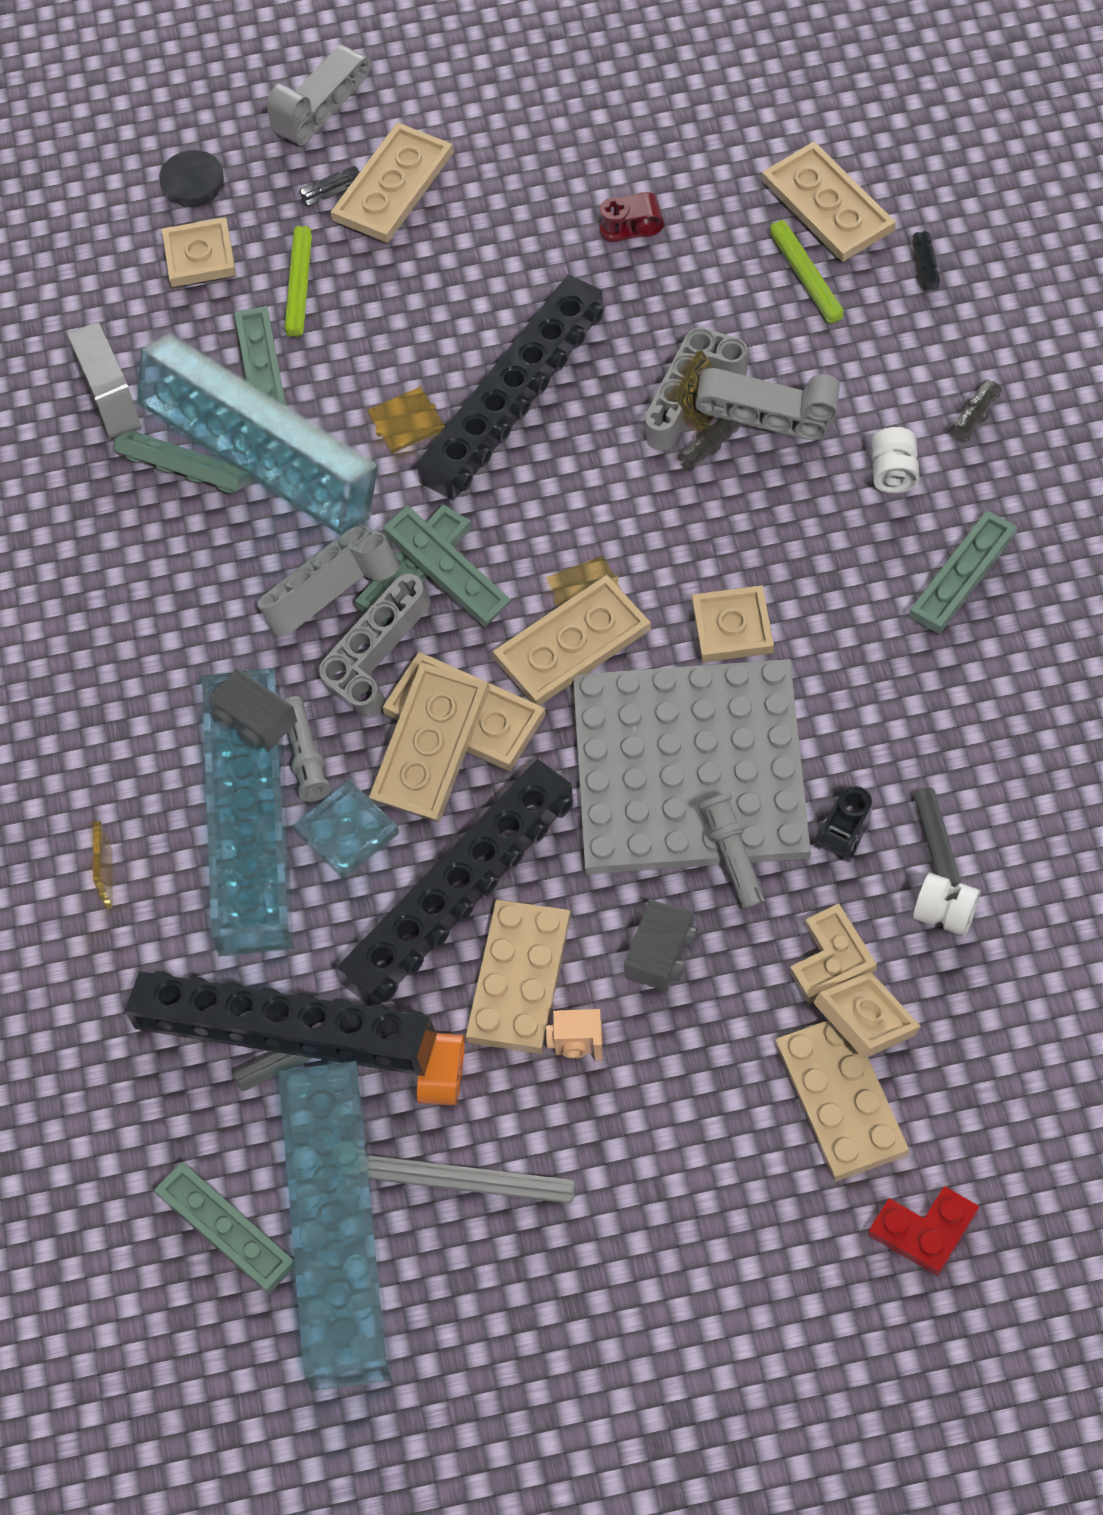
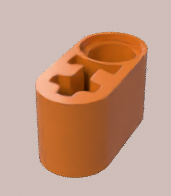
M436 1033V1040L425 1076L418 1075L417 1103L457 1106L461 1087L465 1038L464 1035Z

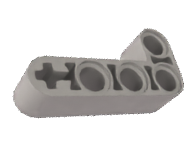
M339 45L296 91L282 84H277L271 90L267 99V109L272 131L300 146L305 145L366 79L371 68L370 58L344 45Z
M99 322L67 332L71 348L95 400L109 440L131 430L141 429L142 426L128 385Z
M695 328L687 333L645 416L646 441L651 448L663 451L673 447L694 407L693 394H690L691 409H689V394L686 404L688 382L691 378L697 394V383L699 381L696 372L702 367L705 370L707 364L708 369L712 366V368L746 376L747 346L742 340L706 328ZM700 358L703 360L707 359L706 362H704L697 370H695L696 366L698 367V365H700ZM689 387V392H694L693 387Z
M710 368L700 373L695 406L700 412L806 440H818L825 436L836 417L840 383L833 376L825 374L816 375L809 380L803 391L721 369Z
M355 526L344 532L264 594L258 601V607L275 635H287L300 627L363 576L375 581L385 580L399 570L400 562L384 534L366 526Z
M404 574L395 579L320 664V677L331 692L363 717L370 718L378 715L385 704L382 691L369 675L430 606L429 593L419 577L413 574ZM394 617L393 622L389 626L380 627L383 620ZM370 644L366 652L357 653L361 645ZM346 670L343 678L333 680L334 675L338 671ZM372 691V695L368 700L358 701L361 694Z

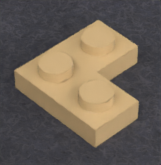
M839 903L805 919V927L821 952L790 966V974L808 1004L814 1002L819 992L870 971L873 973L877 970L875 960Z

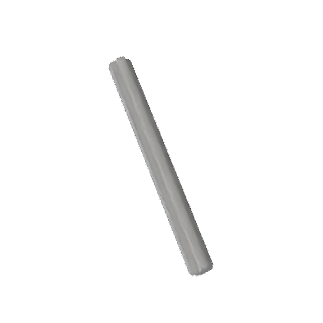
M346 1153L341 1164L342 1175L347 1177L568 1204L573 1202L575 1196V1182L569 1179Z

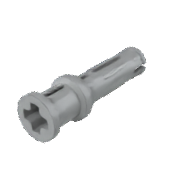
M299 696L289 697L285 701L294 707L297 722L288 731L294 752L291 767L292 771L298 776L300 784L298 795L304 801H318L328 796L331 792L330 783L328 780H325L322 770L324 759L315 750L304 707V700Z
M725 793L699 803L700 810H705L712 829L710 834L711 840H714L715 843L718 842L722 850L725 863L738 894L741 908L745 909L760 904L765 899L759 888L740 835L743 833V825L737 822L730 803L732 795L731 793Z

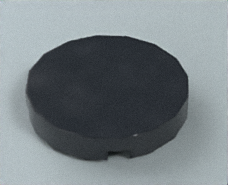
M200 150L183 151L170 157L163 164L159 173L160 186L165 197L173 203L174 201L180 202L181 206L186 207L203 205L213 200L225 182L222 165L218 159L212 154Z

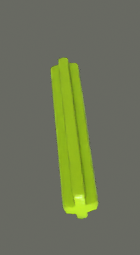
M780 220L777 223H773L770 226L771 236L826 321L833 324L836 321L842 320L843 308L787 222Z
M296 226L293 230L284 327L286 335L289 337H300L304 332L312 241L311 229L308 226Z

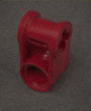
M642 192L624 197H611L604 200L600 205V215L603 218L600 224V234L607 241L619 242L643 236L650 237L660 233L664 228V219L657 196L654 193ZM611 207H614V216L611 212ZM615 224L618 227L617 233L615 232Z

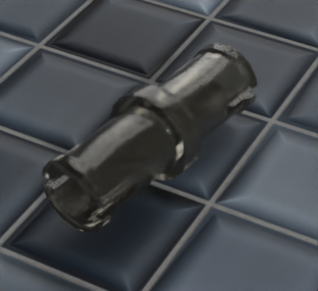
M984 380L974 396L967 399L963 404L961 415L950 428V434L957 441L968 442L980 423H984L989 417V409L1002 392L1001 387L995 381Z
M719 418L708 429L703 428L697 433L696 439L678 453V461H682L686 457L687 459L681 465L686 470L693 471L707 456L716 454L721 449V444L739 430V422L731 426L730 424L733 421Z

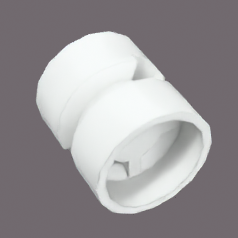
M891 427L878 431L871 440L875 487L880 491L895 494L913 489L920 480L915 434L903 427Z
M929 872L918 896L913 919L932 926L941 922L944 930L965 937L973 920L981 890L962 883L953 887L951 886L950 879Z

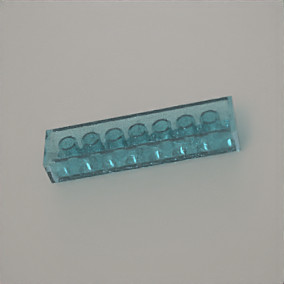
M170 333L141 349L138 405L238 470L249 473V477L339 535H342L350 528L360 526L370 519L378 469L376 463Z
M275 668L243 671L281 697ZM234 672L202 675L211 935L219 957L294 949L283 737L269 752H265L259 746L256 748L248 746L241 739L236 729H233L231 726L225 729L213 719L211 715L213 711L209 702L210 694H214L215 689H218L220 684H223L225 679H228L229 675Z
M357 1061L279 1071L304 1378L310 1391L392 1380L373 1184L369 1166L370 1154L363 1084Z

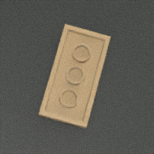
M397 122L332 209V221L389 243L454 153L453 144Z
M815 141L762 172V181L842 262L895 231L896 221Z
M605 575L493 651V659L531 702L541 705L574 683L573 679L580 674H587L651 630V622L611 578Z
M418 652L384 704L383 712L384 715L397 721L399 720L420 662L483 682L486 681ZM488 683L490 690L466 752L511 772L546 716L545 708Z
M420 662L369 799L373 802L440 823L490 690L489 684Z
M496 899L467 1028V1043L543 1054L546 1026L549 1025L571 920L570 910Z
M829 1020L776 1039V1048L834 1182L909 1156L907 1143L868 1057L863 1059Z

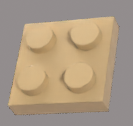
M226 217L162 229L171 287L237 276Z
M763 585L692 594V606L702 663L774 653V643Z
M871 971L819 992L813 1002L863 1059L915 1037L921 1027Z

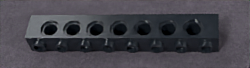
M570 274L565 277L416 463L420 484L453 501L461 491H466L470 487L475 473L481 466L484 467L488 464L494 449L500 442L507 440L513 425L519 418L526 416L535 397L538 394L544 393L550 378L557 370L563 369L569 354L575 347L582 345L588 330L593 324H598L602 319L605 306L603 305L601 289Z
M537 759L336 967L341 984L369 1006L372 1004L380 1005L382 1001H389L397 992L401 981L408 974H415L422 966L424 957L433 948L437 949L442 946L447 940L450 930L459 921L463 922L471 915L478 900L483 895L491 894L497 887L500 877L508 869L512 870L517 867L524 857V852L533 843L537 844L545 837L549 826L556 818H562L569 812L573 805L571 782ZM534 804L541 806L536 810L527 809L528 806ZM507 830L517 831L515 834L510 836L502 834ZM485 855L493 857L492 859L485 862L477 860L481 856ZM459 881H464L468 883L466 886L461 888H455L452 886L453 884ZM439 907L443 909L437 914L427 913L431 908ZM407 934L418 935L411 941L402 940ZM383 960L392 961V963L385 968L376 967V965Z
M139 971L125 1008V1013L135 1030L425 1076L437 1036L430 1016H426L424 1013L416 1010L400 1012L389 1010L378 1004H372L369 1007L352 1004L344 999H334L333 1001L316 999L314 996L306 993H298L296 995L284 994L268 987L258 990L243 987L235 982H226L224 984L208 982L206 979L197 976H191L189 979L175 977L164 971H155L154 973ZM178 1000L176 1003L169 1005L171 1002ZM213 1006L211 1009L204 1011L206 1008ZM250 1011L247 1015L240 1016L244 1012ZM286 1017L283 1021L276 1022L278 1019ZM323 1022L319 1027L312 1028L315 1024ZM360 1028L357 1032L348 1034L351 1030ZM397 1034L392 1039L384 1040L389 1035Z

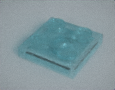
M348 780L293 825L295 832L342 879L346 878L399 834L398 826L351 780Z

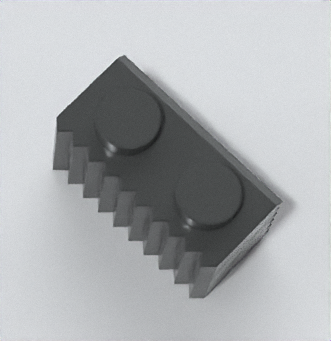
M238 668L209 697L213 711L211 715L221 727L228 729L231 726L233 729H236L241 739L252 748L259 746L265 752H269L297 722L295 710L291 704Z
M650 899L630 950L627 953V958L624 961L625 978L634 982H640L642 985L655 987L657 990L661 989L664 992H668L672 980L679 982L685 967V960L681 959L685 947L692 949L698 934V927L694 926L693 912Z

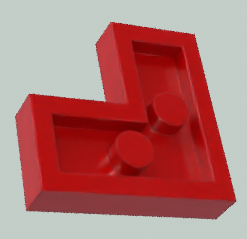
M946 1186L942 1188L924 1218L888 1198L868 1230V1236L939 1277L979 1212L980 1206Z

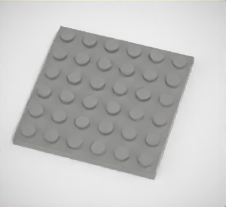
M790 659L580 674L573 679L586 874L726 865L718 842L715 843L714 840H711L710 834L712 829L705 810H700L699 803L725 793H731L732 795L730 803L737 822L743 825V833L740 835L751 863L811 858Z

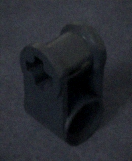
M850 786L840 793L830 814L825 818L818 830L814 841L815 848L820 850L824 847L842 855L843 861L848 863L852 860L871 821L872 798L866 789L859 786ZM850 806H859L863 810L857 813H853L848 811L847 808Z

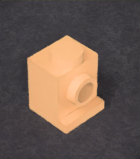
M600 1009L553 1011L554 1025L546 1026L547 1049L555 1048L556 1055H564L567 1058H581L586 1054H594L595 1061H603Z

